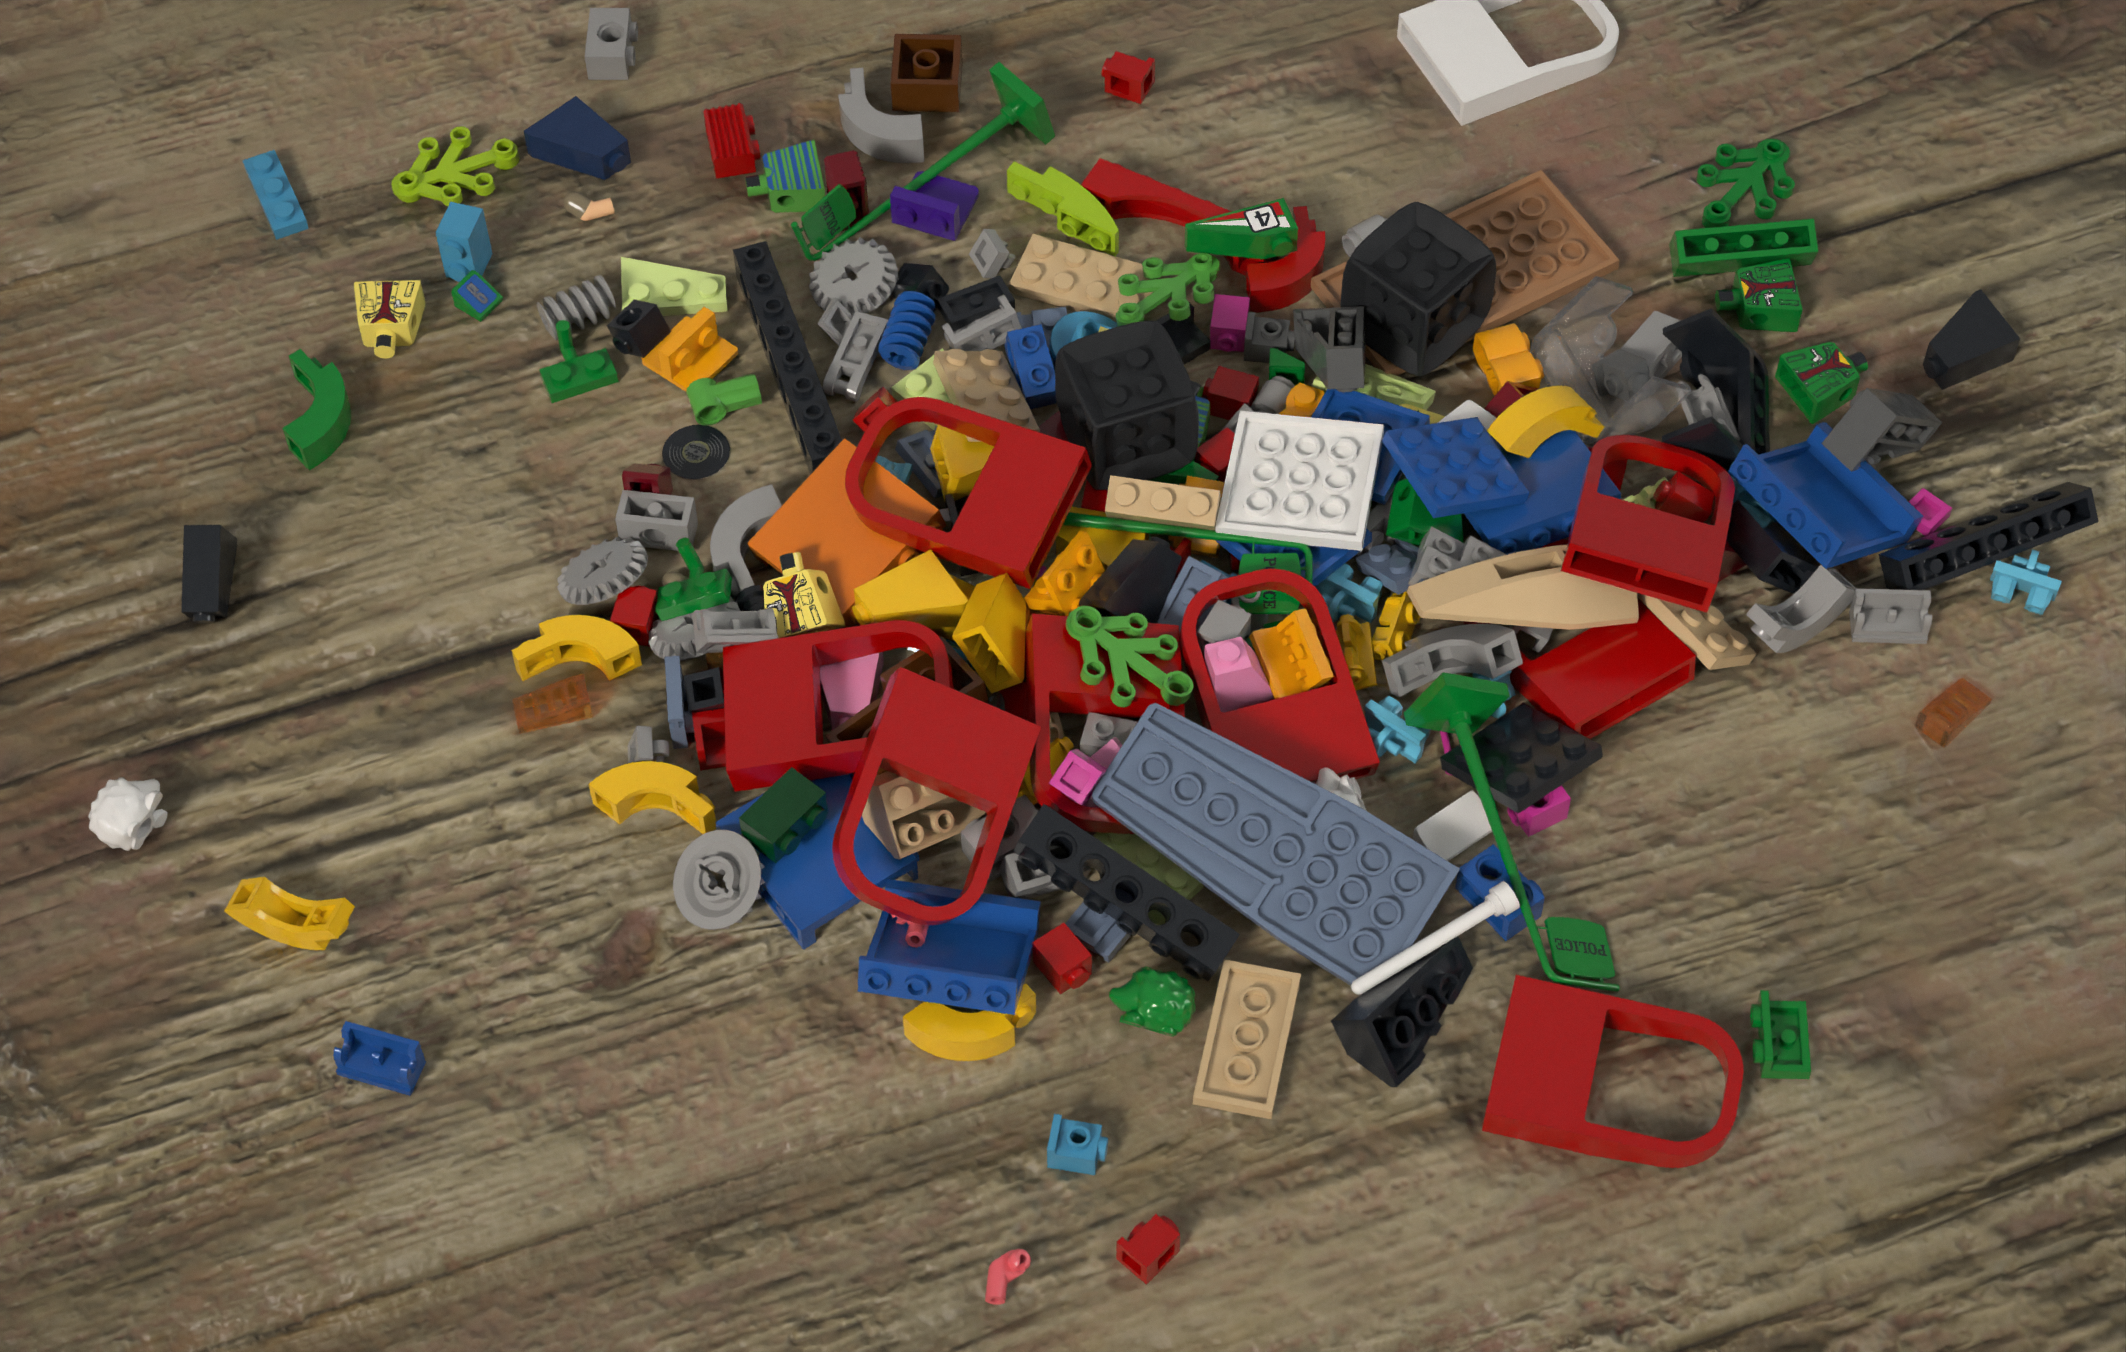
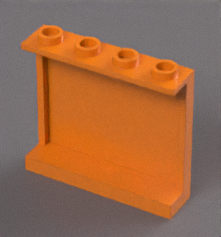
M846 438L838 444L747 543L757 560L765 566L770 564L781 574L782 569L779 557L794 552L801 553L804 569L824 571L828 576L843 616L844 628L860 624L852 610V606L855 605V588L919 556L922 552L874 532L858 518L845 489L846 469L857 447ZM874 460L864 481L863 494L865 500L877 509L943 531L946 523L939 509Z

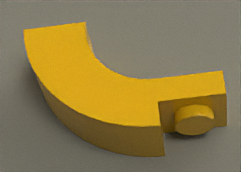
M1549 386L1531 392L1514 402L1496 418L1487 429V432L1507 452L1530 458L1541 443L1558 432L1573 430L1597 438L1605 426L1595 418L1596 410L1571 387Z
M566 615L543 621L538 624L540 637L534 640H527L519 647L511 650L516 671L522 681L558 664L569 661L590 663L598 667L609 681L642 666L639 645L627 631L613 622L588 615Z
M656 761L632 762L612 768L589 783L593 804L619 825L634 813L657 808L677 814L702 834L716 829L715 806L707 796L699 793L697 776L676 765Z
M257 877L240 881L224 912L251 930L277 942L301 949L325 950L331 939H338L345 932L349 924L348 919L355 906L345 897L318 901L304 899L284 891L266 877Z
M1025 983L1015 1015L991 1011L965 1013L955 1011L944 1004L924 1001L903 1016L904 1035L913 1044L927 1053L948 1060L977 1061L994 1057L1015 1046L1014 1028H1022L1033 1019L1036 1013V994Z

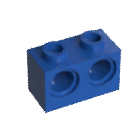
M1042 324L1007 332L1004 347L1009 365L1029 408L1035 409L1056 404L1055 371Z
M1494 844L1461 866L1457 874L1455 889L1473 908L1483 903L1485 896L1490 894L1489 889L1502 881L1506 882L1514 892L1500 851ZM1518 870L1536 921L1541 917L1545 897L1539 885L1533 880H1528ZM1491 875L1497 879L1490 880L1483 876ZM1521 908L1507 916L1501 914L1496 917L1493 914L1485 919L1505 941L1527 927Z

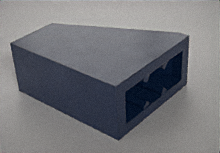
M577 96L524 130L527 151L531 157L606 180L616 172L622 171L631 163L628 140Z

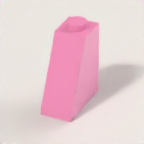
M883 652L820 667L821 696L832 730L877 699L880 674L882 673L884 662Z
M1242 637L1205 645L1204 661L1221 712H1228L1274 700L1256 653Z

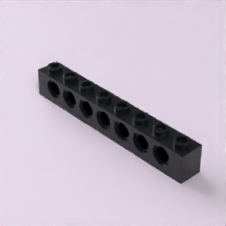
M764 241L733 249L737 280L811 475L838 446L842 438L767 242Z

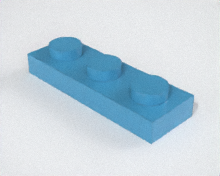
M272 150L242 160L245 171L276 240L309 229L307 220L276 151Z

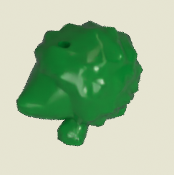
M1144 966L1134 972L1132 978L1121 987L1112 988L1109 992L1110 1000L1121 1011L1126 1012L1120 1016V1023L1171 1037L1176 1036L1177 1033L1190 1024L1192 1016L1196 1011L1194 1001L1196 992L1188 985L1186 978L1180 977L1173 971L1163 972Z

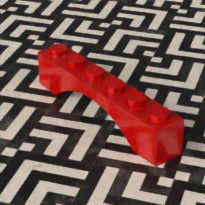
M1099 158L1081 184L1105 207L1113 220L1122 218H1152L1185 227L1187 223L1232 212L1208 200H1202L1183 192L1179 188H1173L1147 175H1141L1124 168L1120 164L1112 163L1102 158ZM1280 256L1268 259L1224 257L1233 271L1246 276L1247 264L1274 262Z

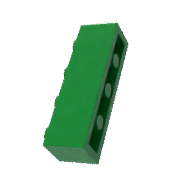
M1814 219L1677 230L1674 232L1669 243L1673 277L1736 272L1739 268L1790 258L1792 267L1806 266L1812 264L1819 252Z

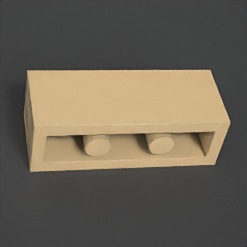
M1110 475L1105 514L1107 517L1216 531L1215 526L1221 494L1220 490Z

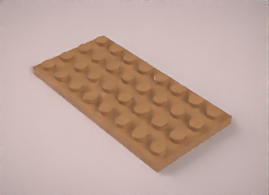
M1542 170L1446 214L1447 217L1479 238L1491 250L1496 260V280L1492 305L1487 317L1476 333L1506 324L1619 268L1620 260ZM1347 261L1311 278V289L1327 308L1340 307L1342 279ZM1475 334L1468 341L1474 339ZM1366 345V357L1375 368L1384 371L1386 374L1396 376L1406 372Z

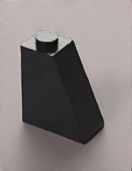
M1980 289L1971 295L1929 342L1923 362L1924 370L1929 378L1934 379L1941 390L2013 361L2020 337Z
M1738 499L1732 505L1726 541L1759 580L1795 594L1821 564L1761 509Z
M184 525L181 612L187 617L193 618V623L214 624L215 618H227L237 551V538L222 525Z
M1150 537L1149 541L1133 539L1083 595L1079 606H1091L1099 611L1101 617L1128 616L1131 613H1140L1146 617L1148 623H1158L1182 557L1169 549L1171 544L1161 538Z

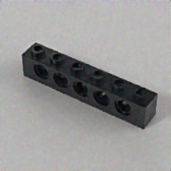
M2065 482L1880 553L1878 555L1886 588L1894 590H1925L1992 564L1996 560L2005 559L2098 523L2092 488Z
M1045 804L1042 805L1013 850L1014 853L1019 855V861L1032 870L1040 869L1051 877L1052 883L1059 889L1066 892L1073 891L1084 899V904L1092 911L1099 914L1106 913L1116 920L1117 926L1122 931L1133 936L1139 935L1149 942V947L1155 953L1163 957L1170 956L1181 963L1182 969L1193 978H1203L1209 981L1240 935ZM1055 845L1063 847L1068 854V858H1055L1051 854L1049 847ZM1085 867L1096 869L1100 874V880H1088L1084 876L1082 869ZM1125 889L1129 891L1133 902H1121L1116 897L1115 890ZM1155 910L1160 912L1165 918V924L1157 925L1153 923L1148 917V911ZM1181 933H1192L1197 938L1198 946L1190 947L1186 945L1181 939Z

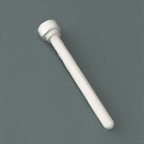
M1504 881L1489 889L1490 894L1485 896L1483 903L1354 980L1351 984L1352 991L1358 995L1363 994L1493 914L1496 917L1501 914L1507 916L1519 909L1520 904L1515 893Z

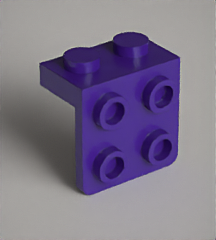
M924 171L917 172L912 180H914ZM938 175L916 191L895 186L890 194L892 223L956 241L979 197V190L976 186Z

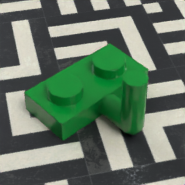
M560 320L556 323L559 347L565 361L539 369L551 403L619 382L616 369L606 348L578 357L573 345L569 322Z
M689 538L679 539L676 542V547L690 571L689 579L680 582H670L663 587H659L656 613L661 622L693 613L695 610L707 609L730 602L732 578L727 568L704 573V566Z

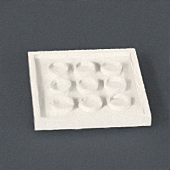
M1240 411L1215 526L1216 532L1303 543L1310 546L1362 551L1384 437V425Z

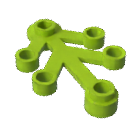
M464 126L455 127L450 132L452 143L436 169L425 172L431 160L439 156L440 148L435 138H423L418 143L420 154L410 170L401 172L393 178L391 183L392 191L395 196L406 203L416 202L423 196L441 201L446 206H449L450 202L459 204L462 202L463 197L460 187L473 190L480 196L490 195L495 189L492 175L489 173H479L474 177L464 173L490 164H494L495 167L502 170L512 169L520 160L518 147L511 140L503 138L497 140L491 150L458 161L464 149L471 145L472 138L468 128ZM440 181L448 183L442 188L432 185Z

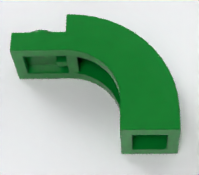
M298 349L289 355L294 377L314 397V401L303 415L282 429L289 450L310 471L329 458L342 444L349 430L351 408L343 378L334 363L331 362L323 367L315 357L310 359L301 349Z

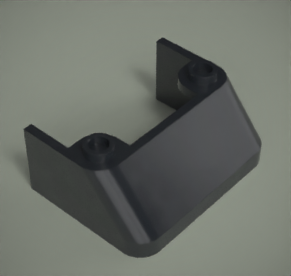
M1712 308L1664 327L1663 335L1682 352L1680 372L1684 380L1690 382L1696 389H1699L1702 385L1699 382L1698 375L1702 374L1708 377L1714 388L1719 387L1740 440L1737 441L1711 416L1663 435L1662 442L1700 453L1718 463L1727 472L1745 444H1748L1758 455L1770 452L1769 375L1761 356Z

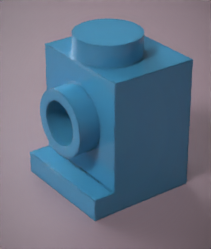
M1054 1114L1047 1146V1168L1095 1175L1098 1161L1105 1162L1109 1138L1102 1137V1125L1062 1119V1115Z

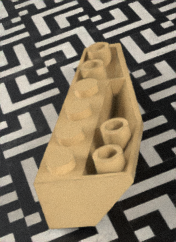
M1567 545L1526 550L1483 560L1411 585L1407 590V594L1420 618L1566 630L1637 623L1639 619L1636 592L1561 571Z
M1050 712L1051 743L1055 738L1061 739L1065 736L1058 712ZM887 771L876 776L862 813L864 823L895 859H902L961 833L971 821L980 818L986 812Z

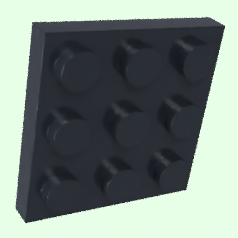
M1525 703L1512 709L1473 735L1494 800L1518 814L1603 757L1602 746L1599 743ZM1460 744L1440 757L1442 770L1476 789Z

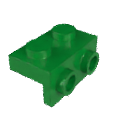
M1760 990L1757 1004H1751L1750 1024L1751 1028H1758V1039H1753L1752 1056L1753 1063H1760L1761 1078L1809 1079L1811 1075L1806 1001L1769 1000V990Z

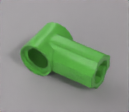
M754 374L718 383L711 378H701L692 382L686 391L697 423L705 426L720 422L728 412L762 404L759 385Z

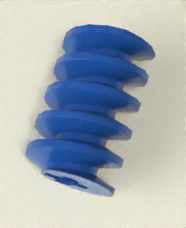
M904 291L897 296L894 302V307L886 324L887 327L882 334L883 337L878 346L881 357L895 368L913 370L920 363V357L924 352L923 347L928 341L927 336L931 333V326L935 322V314L933 312L935 303L928 296L920 292Z

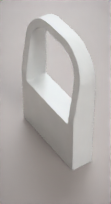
M1435 0L1400 13L1397 38L1456 120L1463 126L1603 71L1612 62L1616 54L1619 37L1618 24L1601 0H1573L1584 10L1602 34L1604 41L1599 46L1585 52L1544 62L1532 67L1526 66L1488 15L1490 12L1522 0Z

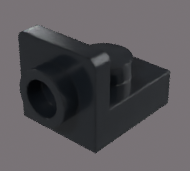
M904 263L898 271L897 282L891 295L893 298H897L904 291L920 292L934 301L935 309L933 312H935L938 308L937 299L946 296L950 288L933 265Z

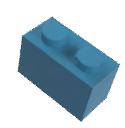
M450 202L435 233L445 276L460 282L471 270H475L482 276L493 253L483 208Z

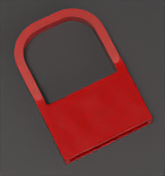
M913 397L889 405L870 422L847 466L845 489L858 518L874 532L923 552L931 549L935 556L940 559L993 577L1007 573L1014 584L1031 589L1092 467V463L1086 447L938 399ZM912 422H931L994 446L950 532H945L877 509L864 498V481L887 437L903 425Z
M1614 435L1599 440L1593 446L1585 470L1561 571L1707 613L1718 585L1735 492L1732 477L1722 466L1700 453L1654 439L1635 435ZM1617 460H1637L1679 471L1695 478L1714 493V509L1711 524L1598 493L1597 489L1602 468L1606 464Z
M1561 539L1559 541L1547 544L1541 548L1557 545H1567L1568 540ZM1638 599L1639 619L1637 623L1590 628L1535 660H1529L1520 651L1523 664L1511 670L1510 681L1536 710L1591 739L1694 680L1696 655ZM1463 621V622H1464V625H1468V624H1491V623H1478V622H1465V621Z
M1282 569L1257 570L1221 579L1202 588L1192 598L1185 610L1180 629V648L1187 674L1193 681L1192 691L1203 727L1314 784L1318 780L1320 769L1325 767L1334 771L1340 778L1346 774L1349 778L1354 777L1355 779L1374 775L1380 761L1327 604L1317 588L1302 576ZM1263 590L1281 591L1292 596L1306 608L1311 622L1315 625L1318 639L1325 656L1330 661L1331 670L1334 675L1329 680L1330 685L1228 712H1221L1196 635L1198 619L1206 609L1218 600L1223 601Z
M1032 613L1025 631L1028 721L1041 726L1030 758V780L1033 793L1041 807L1043 804L1047 805L1084 831L1135 834L1101 808L1080 805L1049 784L1052 779L1050 769V712L1088 714L1092 712L1114 717L1141 718L1150 704L1157 703L1185 717L1184 704L1173 706L1166 703L1161 695L1160 688L1127 665L1130 683L1135 687L1136 694L1131 705L1128 707L1116 706L1111 700L1114 681L1108 651L1096 643L1098 660L1105 666V673L1099 684L1088 685L1080 677L1084 664L1080 641L1071 637L1066 629L1068 616ZM1130 623L1134 628H1141L1136 623ZM1148 623L1145 634L1141 638H1158L1160 635L1168 634L1177 640L1178 648L1175 656L1170 660H1161L1155 654L1139 655L1166 674L1173 671L1182 672L1179 625ZM1124 631L1109 632L1117 639L1130 638ZM1160 645L1165 650H1171L1167 645ZM1087 670L1092 675L1098 674L1095 670ZM1123 691L1118 692L1121 696L1128 697L1127 693Z
M893 620L723 647L726 772L734 791L771 787L791 767L808 780L854 773L867 738L823 744L820 667L896 648H916L924 651L934 660L935 682L953 689L951 663L943 641L934 631L922 624L906 620Z
M902 667L898 668L889 678L833 838L832 852L834 864L839 877L850 892L861 901L875 908L921 925L943 924L969 910L978 901L987 884L1041 726ZM879 767L986 812L987 817L961 894L954 902L944 906H925L876 886L861 872L854 855V837Z
M1516 975L1482 1131L1590 1156L1665 1168H1682L1696 1165L1715 1155L1723 1147L1731 1134L1743 1081L1742 1056L1732 1037L1722 1027L1700 1015ZM1603 1028L1691 1041L1711 1051L1720 1061L1725 1075L1724 1092L1719 1119L1716 1125L1708 1133L1697 1139L1671 1141L1587 1122L1585 1115Z

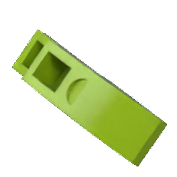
M1015 161L1007 169V193L1013 195L1018 200H1024L1041 208L1047 214L1057 216V229L1065 235L1075 237L1098 251H1104L1116 257L1119 253V229L1105 207L1087 189L1051 166L1043 175Z

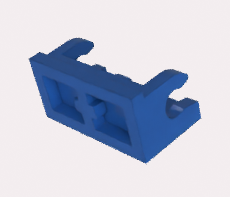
M345 1021L341 1030L342 1038H344L342 1049L335 1047L333 1053L337 1065V1075L411 1096L426 1063L420 1042Z

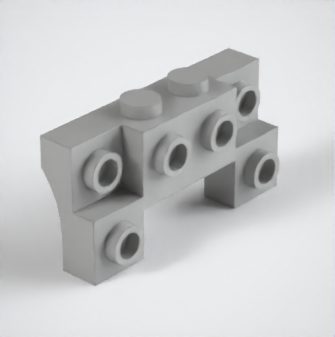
M1431 526L1419 546L1417 560L1408 584L1414 585L1421 578L1427 580L1448 571L1506 554L1472 536H1469L1466 542L1462 543ZM1510 625L1509 627L1515 631V635L1519 630H1522L1535 637L1536 640L1532 649L1540 652L1549 641L1553 628Z

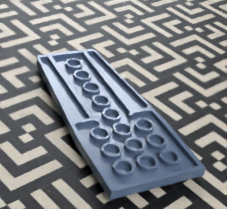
M1157 703L1150 704L1092 792V800L1098 807L1275 939L1350 986L1360 976L1414 944L1460 868L1361 807Z

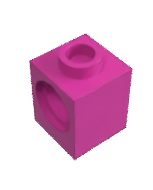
M1215 294L1210 326V349L1226 352H1244L1250 297Z
M1074 749L1069 751L1049 784L1082 805L1090 800L1094 788L1107 769L1080 750Z
M1561 785L1535 802L1540 804L1541 807L1531 805L1519 814L1507 807V812L1513 824L1521 826L1526 835L1530 837L1566 819L1571 798Z

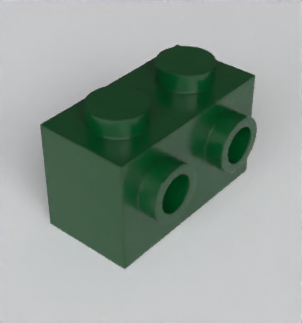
M791 767L739 817L741 835L750 840L753 847L777 863L785 854L793 853L799 846L801 839L811 829H817L825 821L828 814L826 792Z

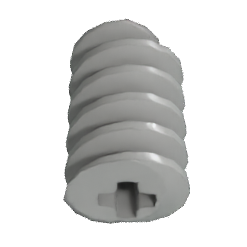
M601 275L594 277V285L589 280L582 281L581 290L576 285L570 286L568 290L569 296L564 291H558L556 293V301L552 297L546 296L543 299V306L538 302L536 303L546 330L556 341L558 340L556 323L558 321H568L572 334V323H575L583 330L585 329L584 318L587 317L595 325L597 324L598 312L606 319H609V308H616L612 292Z

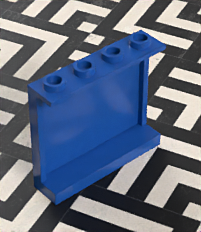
M1826 422L1816 424L1807 441L1758 455L1748 444L1743 445L1728 473L1825 569L1907 543L1924 517L1867 461L1861 462L1859 469L1851 472L1821 443L1833 430Z
M1573 430L1558 432L1541 443L1530 458L1507 452L1491 436L1530 494L1524 504L1464 513L1483 542L1508 555L1541 548L1547 544L1569 537L1585 470L1591 452L1578 434ZM1602 468L1597 492L1621 499V492Z
M852 773L810 780L826 792L828 814L825 821L817 829H811L801 839L797 849L789 855L785 854L777 863L761 852L758 856L764 866L761 870V877L765 882L760 885L758 893L803 950L816 942L815 929L861 902L860 899L850 892L839 877L832 852L835 830L854 777ZM763 794L715 822L716 829L729 830L741 834L739 817ZM861 816L854 837V855L864 876L880 888L886 886L888 879L896 880L906 873L913 881L917 880V862L920 861L918 853L915 852L902 859H895L864 823Z
M888 879L885 890L913 900L916 903L933 907L944 906L954 902L962 892L960 889ZM982 893L978 901L959 917L943 924L929 925L925 942L918 948L909 946L905 940L909 926L908 923L897 924V917L892 918L890 913L882 911L867 956L859 957L858 991L1015 1015L1033 954L1032 942L1037 940L1039 933L1041 901Z

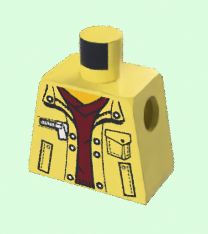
M421 280L354 282L358 325L363 344L367 347H374V354L384 359L395 355V346L412 345L415 341L426 305Z
M800 552L780 556L783 576L766 581L763 586L764 610L769 608L774 610L778 638L844 627L845 622L827 574L821 570L804 569Z

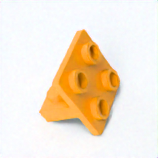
M703 307L693 318L686 316L674 326L671 332L642 358V364L686 392L688 386L695 380L701 378L713 379L738 355V348L718 335L715 313Z
M1079 531L1064 551L1055 558L1050 567L1035 582V585L1024 597L1029 609L1059 612L1060 616H1068L1071 611L1080 607L1079 602L1083 595L1105 572L1088 532Z
M1306 608L1293 611L1277 626L1256 630L1249 635L1274 699L1330 685L1329 680L1334 677L1330 661L1325 656L1315 625L1311 622Z

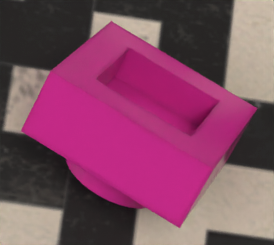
M1924 488L1909 501L1924 516L1916 527V530L1924 536L1932 534L1950 517L1952 507Z

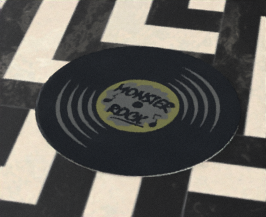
M691 425L675 431L666 440L662 450V457L666 467H670V471L675 475L686 479H702L714 475L724 467L730 455V446L726 437L717 429L705 425Z

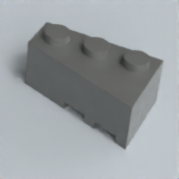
M1364 306L1293 309L1295 349L1327 389H1336L1339 392H1352L1357 390V388H1364L1366 356Z
M1866 388L1854 396L1850 403L1851 408L1821 444L1852 472L1858 470L1861 466L1860 463L1864 461L1874 465L1880 462V456L1886 454L1891 458H1896L1920 450L1942 422L1913 395Z

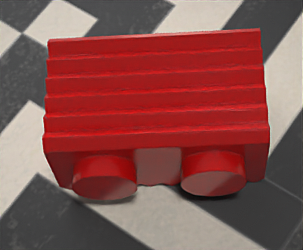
M741 103L737 105L732 104L731 106L725 105L724 107L719 106L717 109L714 107L710 110L706 108L703 114L716 179L756 172L755 160H761L758 140H751L750 138L751 135H755L752 115H745L744 106Z

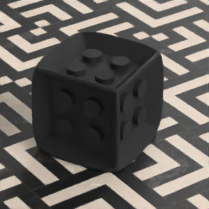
M1412 202L1390 216L1354 250L1347 261L1343 273L1340 307L1364 306L1366 345L1400 369L1416 376H1423L1436 369L1476 333L1484 322L1493 300L1496 260L1491 250L1479 238L1461 225L1426 204Z
M1158 321L1134 322L1094 333L1070 342L1058 351L1055 362V390L1062 425L1070 443L1086 447L1092 463L1086 479L1095 490H1108L1110 475L1150 480L1181 469L1194 460L1198 448L1199 412L1193 386L1171 337Z

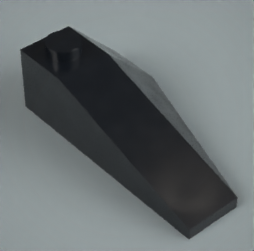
M1458 936L1366 991L1331 1020L1347 1055L1390 1087L1399 1086L1421 1065L1426 1055L1423 1052L1430 1036H1436L1442 1026L1439 1020L1447 1005L1454 1004L1473 969Z

